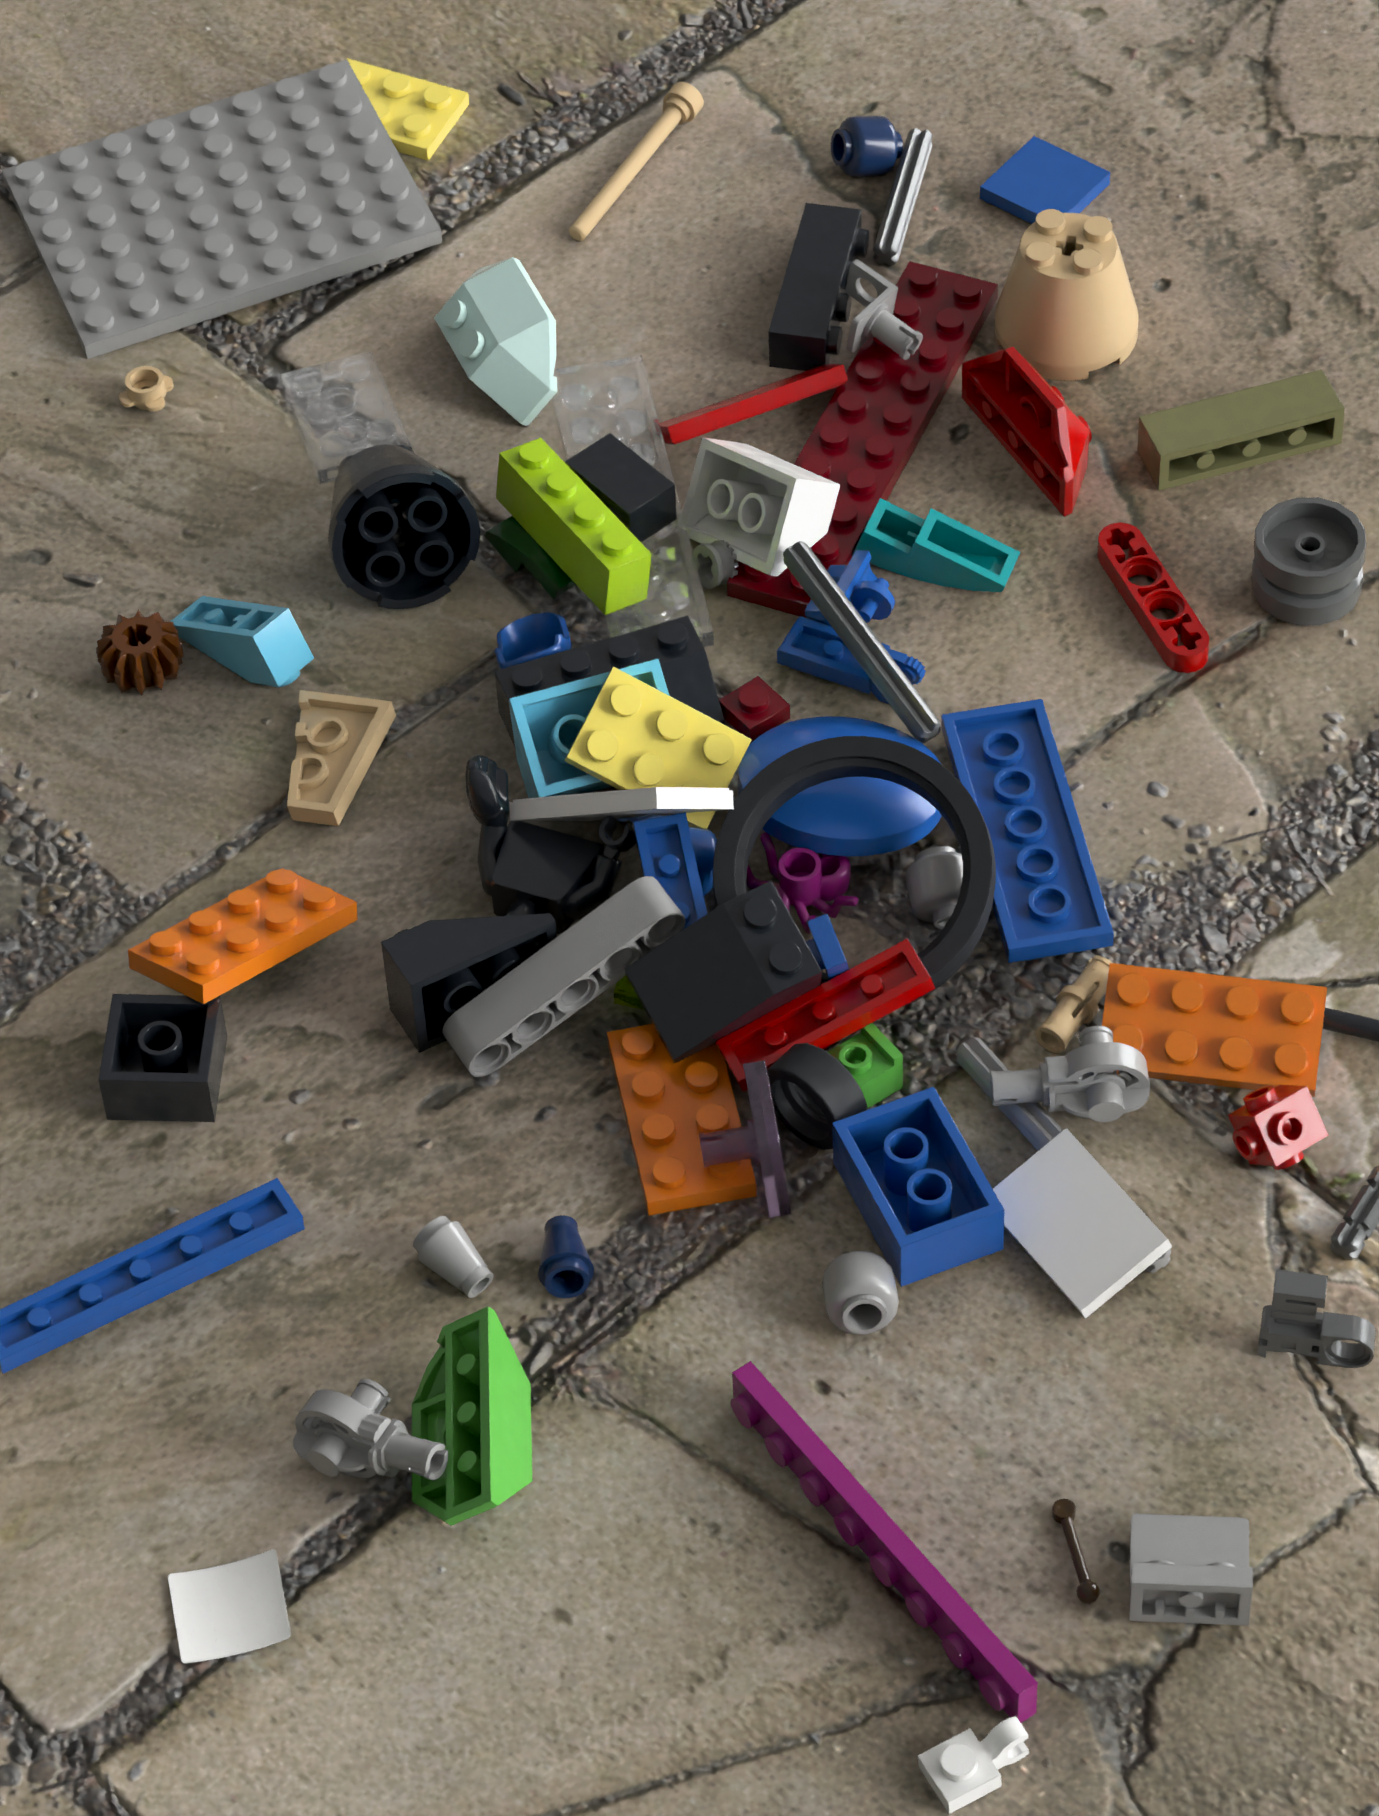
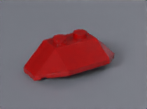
M1013 346L963 362L962 399L1063 517L1072 514L1087 470L1089 443L1092 440L1091 430L1086 420L1080 415L1076 416L1065 403L1059 389L1055 386L1051 387Z

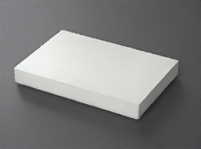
M1067 1128L993 1188L1004 1208V1228L1085 1319L1172 1247L1167 1237Z

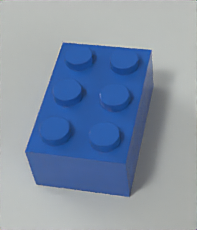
M935 1087L832 1123L833 1163L885 1259L892 1267V1271L901 1287L1003 1250L1004 1208Z

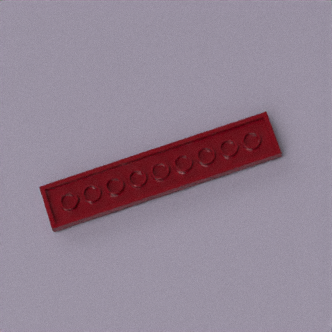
M909 261L895 285L898 287L893 315L923 335L919 348L913 355L910 354L909 359L904 360L899 354L875 337L868 339L860 347L846 372L848 381H846V384L837 387L794 463L796 466L840 484L828 532L810 548L826 570L829 569L830 565H848L879 499L882 498L887 501L997 301L998 284ZM738 561L739 567L735 568L738 570V575H734L733 578L729 577L727 581V596L799 617H805V609L811 598L788 568L778 576H770Z

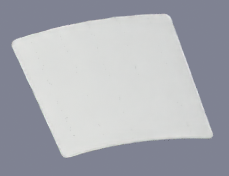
M275 1549L225 1565L168 1575L180 1657L183 1663L238 1655L281 1642L291 1636Z

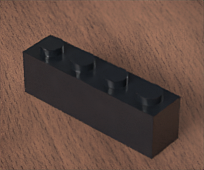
M812 203L805 204L768 331L769 367L808 371L827 363L829 364L831 355H839L842 342V327L839 325L840 322H848L851 310V296L846 292L850 264L855 259H858V257L866 258L869 245V230L862 229V209Z

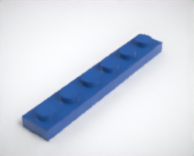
M276 1178L0 1309L1 1372L4 1374L304 1230L303 1215L279 1179Z

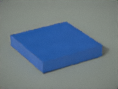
M1033 136L980 186V199L1033 224L1036 222L1037 214L1047 209H1056L1062 213H1080L1110 184V172Z

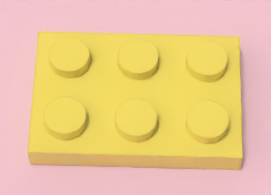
M349 58L346 59L394 146L400 153L429 160L469 105L468 92Z
M613 666L564 761L618 790L652 787L728 788L752 739ZM716 811L686 813L689 827L707 829Z

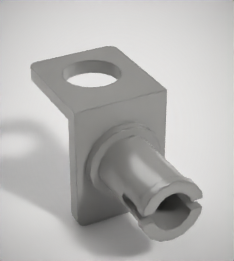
M855 259L850 264L846 292L866 308L851 322L847 349L854 353L868 339L875 337L899 354L902 359H909L910 354L913 355L919 348L923 335L893 315L898 287L860 260ZM860 278H864L873 284L878 294L877 298H873L864 291Z

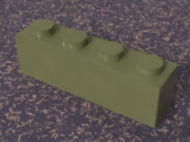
M1321 369L1139 416L1137 452L1160 491L1342 443L1345 408Z

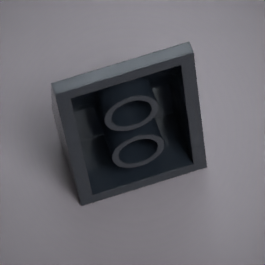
M772 881L721 904L626 967L624 972L673 1063L679 1062L716 1044L717 1040L820 985L822 970Z
M550 913L429 920L411 929L402 930L393 937L382 941L381 946L390 1010L418 1052H423L447 1041L442 1031L444 1024L452 1014L557 937L555 919Z

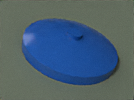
M812 717L779 725L756 738L749 745L740 762L737 789L739 795L762 769L788 752L812 742L835 737L868 736L884 738L915 748L932 757L940 763V761L924 744L893 727L851 717ZM845 777L819 783L796 794L771 816L764 825L763 830L789 845L807 848L815 853L835 856H871L896 851L916 843L936 827L942 815L919 794L894 782L871 777Z

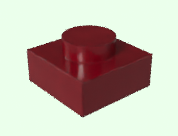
M759 676L719 699L724 719L739 733L752 739L751 742L766 731L790 719V704Z

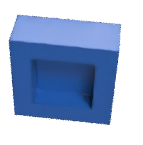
M828 914L807 921L812 939L805 942L820 969L825 970L828 980L849 970Z

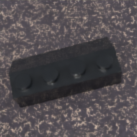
M688 615L496 670L498 710L514 747L515 743L508 701L510 698L610 672L613 666L621 669L659 659L669 696L725 725L706 651Z

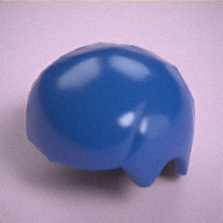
M551 612L531 614L517 619L497 633L498 648H495V655L500 669L572 649L566 621L561 615Z

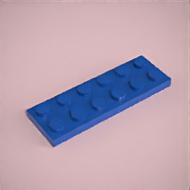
M1037 699L942 714L941 729L955 777L970 793L979 808L993 844L996 863V884L992 907L1008 963L1113 946V928L1043 700Z

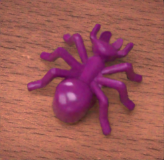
M767 832L761 834L760 840L765 849L769 871L779 881L772 883L787 910L789 911L790 905L795 907L805 932L810 933L807 921L817 918L814 915L809 916L805 906L812 905L823 914H828L830 918H836L843 906L855 907L857 905V897L843 896L848 890L851 880V867L847 856L817 855L814 851L807 848H794L785 852L778 863L775 846L770 835ZM748 864L746 884L749 888L755 889L769 882L755 878ZM834 900L832 905H829L826 902H824Z

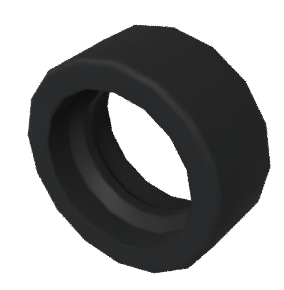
M809 1043L794 1044L762 1076V1089L769 1106L778 1119L795 1136L808 1145L821 1150L833 1149V1122L867 1111V1103L862 1090L851 1073L835 1057L822 1048Z

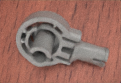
M1088 1027L1078 1035L1081 1047L1068 1052L1065 1056L1044 1058V1063L1039 1064V1068L1017 1071H990L993 1106L1013 1103L1042 1102L1043 1107L1047 1106L1048 1112L1067 1111L1072 1115L1089 1118L1093 1121L1111 1122L1119 1119L1127 1112L1138 1110L1146 1104L1150 1094L1147 1062L1144 1055L1134 1047L1113 1042V1032L1108 1027Z
M361 1379L350 1397L333 1390L323 1389L314 1392L295 1418L297 1432L293 1439V1447L296 1453L327 1476L335 1477L341 1471L359 1478H370L375 1474L394 1477L400 1470H405L430 1480H436L443 1474L448 1462V1450L444 1449L446 1447L444 1444L410 1436L402 1421L393 1418L390 1421L388 1417L380 1415L383 1409L389 1405L391 1398L387 1397L388 1392L381 1385L370 1379Z

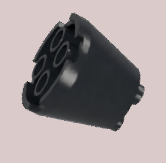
M405 445L372 446L355 455L346 457L338 467V475L333 490L328 543L334 566L346 587H350L359 595L377 602L379 607L388 609L416 608L434 602L451 591L450 585L464 572L470 560L475 561L480 544L478 517L463 488L450 476L416 455L410 447Z

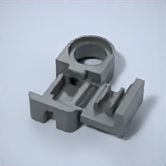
M1276 1269L1272 1305H1266L1262 1310L1258 1354L1266 1358V1351L1296 1353L1318 1358L1317 1364L1360 1368L1368 1365L1373 1360L1376 1329L1371 1322L1358 1316L1316 1312L1317 1308H1324L1328 1276ZM1339 1340H1350L1358 1343H1346Z

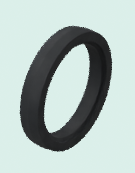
M843 736L812 742L788 752L762 769L737 796L733 803L734 809H729L721 826L716 842L713 863V890L716 908L747 892V868L755 841L766 822L789 799L809 787L837 778L871 777L891 781L919 794L935 807L947 821L960 847L963 861V877L957 904L943 930L924 950L917 954L932 978L935 986L934 990L950 979L970 957L983 934L992 908L996 884L995 855L989 830L979 808L962 783L946 767L925 753L900 742L868 736ZM822 972L820 985L829 981L825 972ZM932 990V991L928 992L927 994H925V995H923V996H921V997L915 999L914 1001H912V1002H910V1003H913V1002H915V1001H917V1000L923 998L924 996L930 994V993L933 992L934 990Z

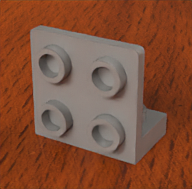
M1133 1514L1131 1516L1129 1621L1249 1626L1253 1590V1567H1249V1521L1246 1518Z

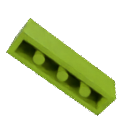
M542 438L499 453L496 499L604 615L647 599L652 554Z

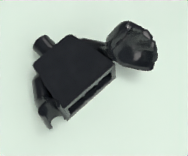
M477 755L468 760L465 774L467 798L471 811L481 824L477 863L483 890L492 896L495 915L512 916L550 913L556 921V933L560 934L566 931L575 919L579 920L609 899L622 865V861L618 859L620 852L628 851L636 843L633 826L627 823L622 836L617 840H613V833L618 824L617 819L613 816L604 818L599 826V836L606 843L605 850L604 844L523 821H510L507 826L509 818L507 772L505 769L498 768L496 762L488 759L486 756Z

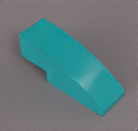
M882 498L879 499L853 552L854 554L856 550L869 551L872 557L871 564L912 579L945 587L985 592L1003 591L1020 555L1019 551L932 508L924 520Z

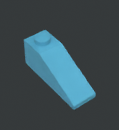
M201 596L170 621L174 623V627L178 630L179 638L250 683L274 687L286 686L295 681L300 675L299 670L314 659L289 608Z

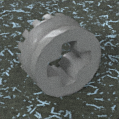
M716 540L711 544L698 545L692 553L693 572L703 587L711 589L720 584L726 585L729 577L733 578L734 575H738V570L735 569L739 567L738 562L733 560L737 556L736 554H731L734 549L729 547L728 542Z

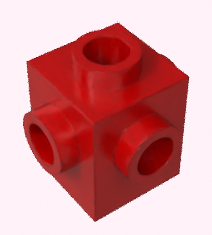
M1278 1085L1275 1088L1273 1086L1259 1088L1243 1098L1244 1106L1228 1114L1234 1129L1233 1141L1239 1153L1248 1160L1249 1164L1273 1166L1274 1170L1285 1169L1298 1163L1304 1158L1303 1150L1329 1136L1307 1086Z

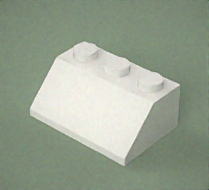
M702 437L677 533L701 544H711L716 540H724V542L729 543V547L734 549L731 554H736L737 558L735 560L770 576H778L788 568L784 563L783 552L788 547L793 546L798 541H803L811 548L827 534L840 484L748 444Z

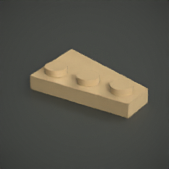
M300 690L298 702L301 709L300 722H296L295 729L297 750L296 759L292 761L287 808L292 820L339 826L391 727L396 713L392 701Z

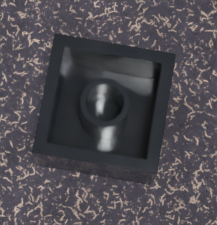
M112 995L98 1079L107 1120L215 1122L227 1042V1031L220 996L202 1004L186 995Z

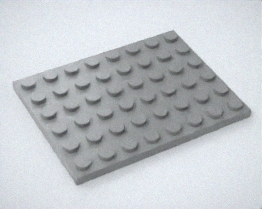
M348 60L329 64L316 70L285 78L250 91L241 92L216 102L197 106L191 110L157 119L141 126L113 133L106 137L75 147H69L62 151L2 170L5 185L87 359L443 243L438 223Z

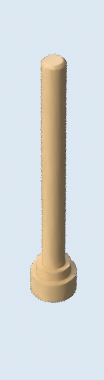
M677 82L664 96L662 115L569 228V233L573 239L583 241L676 125L692 121L703 108V97L694 86L686 82Z

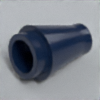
M555 1216L549 1219L544 1227L545 1239L538 1278L551 1295L558 1298H573L586 1291L593 1278L594 1267L578 1232L577 1222L569 1216Z

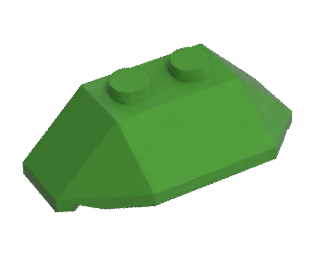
M489 1306L442 1327L437 1340L440 1347L427 1365L412 1403V1436L442 1443L446 1446L444 1449L448 1450L446 1469L438 1479L430 1480L412 1473V1502L450 1526L499 1506L533 1481L531 1384L496 1312Z

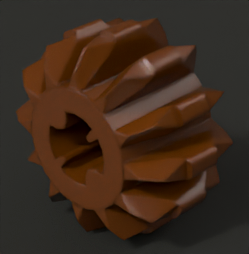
M138 609L136 615L132 618H126L118 614L116 625L103 626L102 639L97 641L96 653L98 662L101 665L102 675L106 678L107 683H116L121 693L135 687L142 696L146 687L153 686L162 690L164 680L177 679L179 665L183 664L184 652L182 642L179 641L178 630L174 627L173 622H164L159 612L149 617H144Z

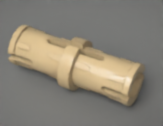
M1098 955L1091 958L1072 985L1064 986L1057 995L1056 1007L1044 1023L1035 1031L1037 1041L1046 1050L1058 1054L1064 1051L1082 1024L1090 1023L1099 1011L1098 1003L1106 994L1109 965L1113 963L1109 959Z

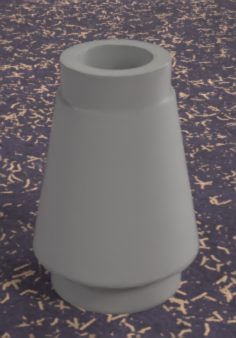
M439 1216L429 1222L416 1236L413 1247L419 1253L418 1261L457 1289L463 1291L469 1298L479 1295L492 1282L493 1273L487 1268L486 1263L460 1222H451L446 1216Z

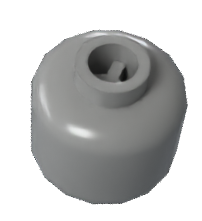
M937 846L921 851L915 856V862L909 866L905 873V880L915 917L924 922L934 923L936 928L943 929L958 901L963 877V861L961 853L955 852L954 848Z
M870 1251L845 1253L831 1261L824 1271L822 1290L826 1311L830 1321L839 1330L849 1334L866 1335L881 1330L895 1317L899 1304L895 1277L892 1267L882 1256Z

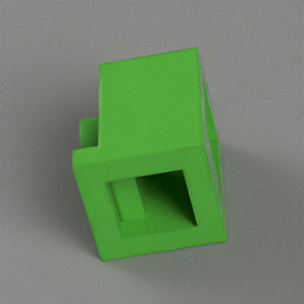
M873 1023L861 1028L860 1033L827 1052L835 1057L851 1073L862 1090L867 1103V1109L903 1088V1054Z

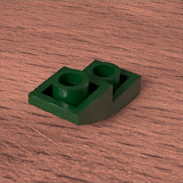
M513 516L492 527L484 535L515 572L526 567L553 599L576 585Z

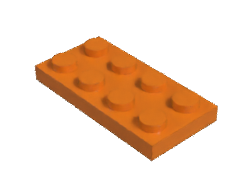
M284 868L274 870L257 882L242 890L230 893L225 899L204 910L192 913L189 918L164 931L154 933L149 939L128 949L129 968L205 1004L357 921V902L334 892L329 887L321 886L301 877L291 870Z
M1110 963L1102 1026L1112 1030L1113 1042L1134 1047L1144 1055L1149 1078L1257 1090L1265 1086H1273L1275 1088L1278 1085L1307 1086L1311 1097H1315L1327 987Z
M653 1024L607 1032L608 1049L648 1216L756 1197V1180L725 1059L717 1043L679 1062L673 1063Z

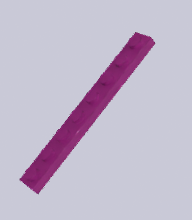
M750 1361L732 1372L733 1398L730 1400V1404L739 1422L747 1429L755 1428L763 1437L767 1451L772 1459L780 1467L788 1466L799 1478L802 1491L808 1500L816 1507L823 1505L832 1515L835 1526L844 1541L852 1547L858 1545L869 1557L870 1565L877 1578L887 1587L893 1585L905 1598L906 1606L914 1620L923 1628L930 1626L942 1640L943 1649L951 1662L959 1669L966 1667L979 1682L980 1691L988 1704L996 1711L1003 1709L1010 1718L1016 1716L1020 1723L1036 1714L1038 1682L756 1366Z

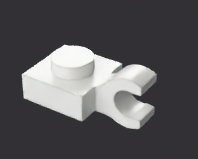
M1016 1716L996 1725L986 1738L980 1742L971 1728L918 1755L919 1768L950 1814L1002 1786L1001 1774L998 1769L1013 1764L1029 1754V1749L1023 1742L1028 1739V1734Z

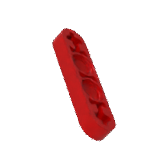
M1118 522L1105 526L1098 536L1097 557L1099 563L1165 664L1170 669L1181 673H1191L1202 669L1208 661L1209 635L1143 534L1135 526L1128 523ZM1128 549V559L1125 560V553L1123 550ZM1135 575H1147L1155 581L1150 585L1138 586L1131 583L1129 579ZM1159 608H1168L1177 615L1171 619L1163 620L1154 617L1151 612ZM1179 634H1181V642L1183 643L1181 646H1178Z

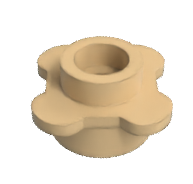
M137 367L127 374L125 378L126 391L119 394V401L124 407L136 406L141 410L159 411L165 406L164 397L166 393L174 387L173 380L169 376L163 375L155 367Z

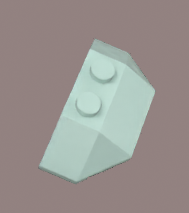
M512 257L479 268L459 287L434 319L468 378L520 424L528 427L557 393V378L553 376L556 362V320L520 260Z

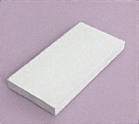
M652 787L515 799L513 802H509L510 821L603 820L608 816L619 819L734 809L733 790H729V788Z

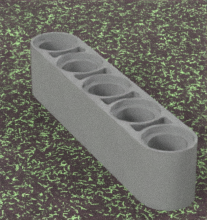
M651 876L636 879L452 1014L443 1027L442 1032L445 1039L471 1075L483 1077L497 1071L626 976L624 973L626 967L681 932L686 923L685 916L657 879Z

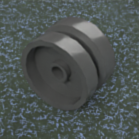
M1319 497L1294 498L1277 503L1265 512L1255 528L1254 559L1251 577L1252 594L1260 607L1276 619L1295 625H1323L1341 619L1354 609L1362 592V566L1365 562L1366 553L1365 528L1356 514L1340 503Z

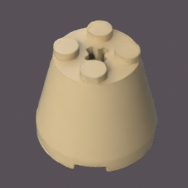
M1047 209L1038 213L1036 222L1025 230L1000 294L995 309L994 333L997 345H1002L1004 349L1013 346L1045 379L1058 381L1088 379L1089 371L1100 369L1114 361L1120 365L1135 347L1138 336V310L1118 242L1112 231V223L1105 217H1091L1079 213H1062L1056 209Z

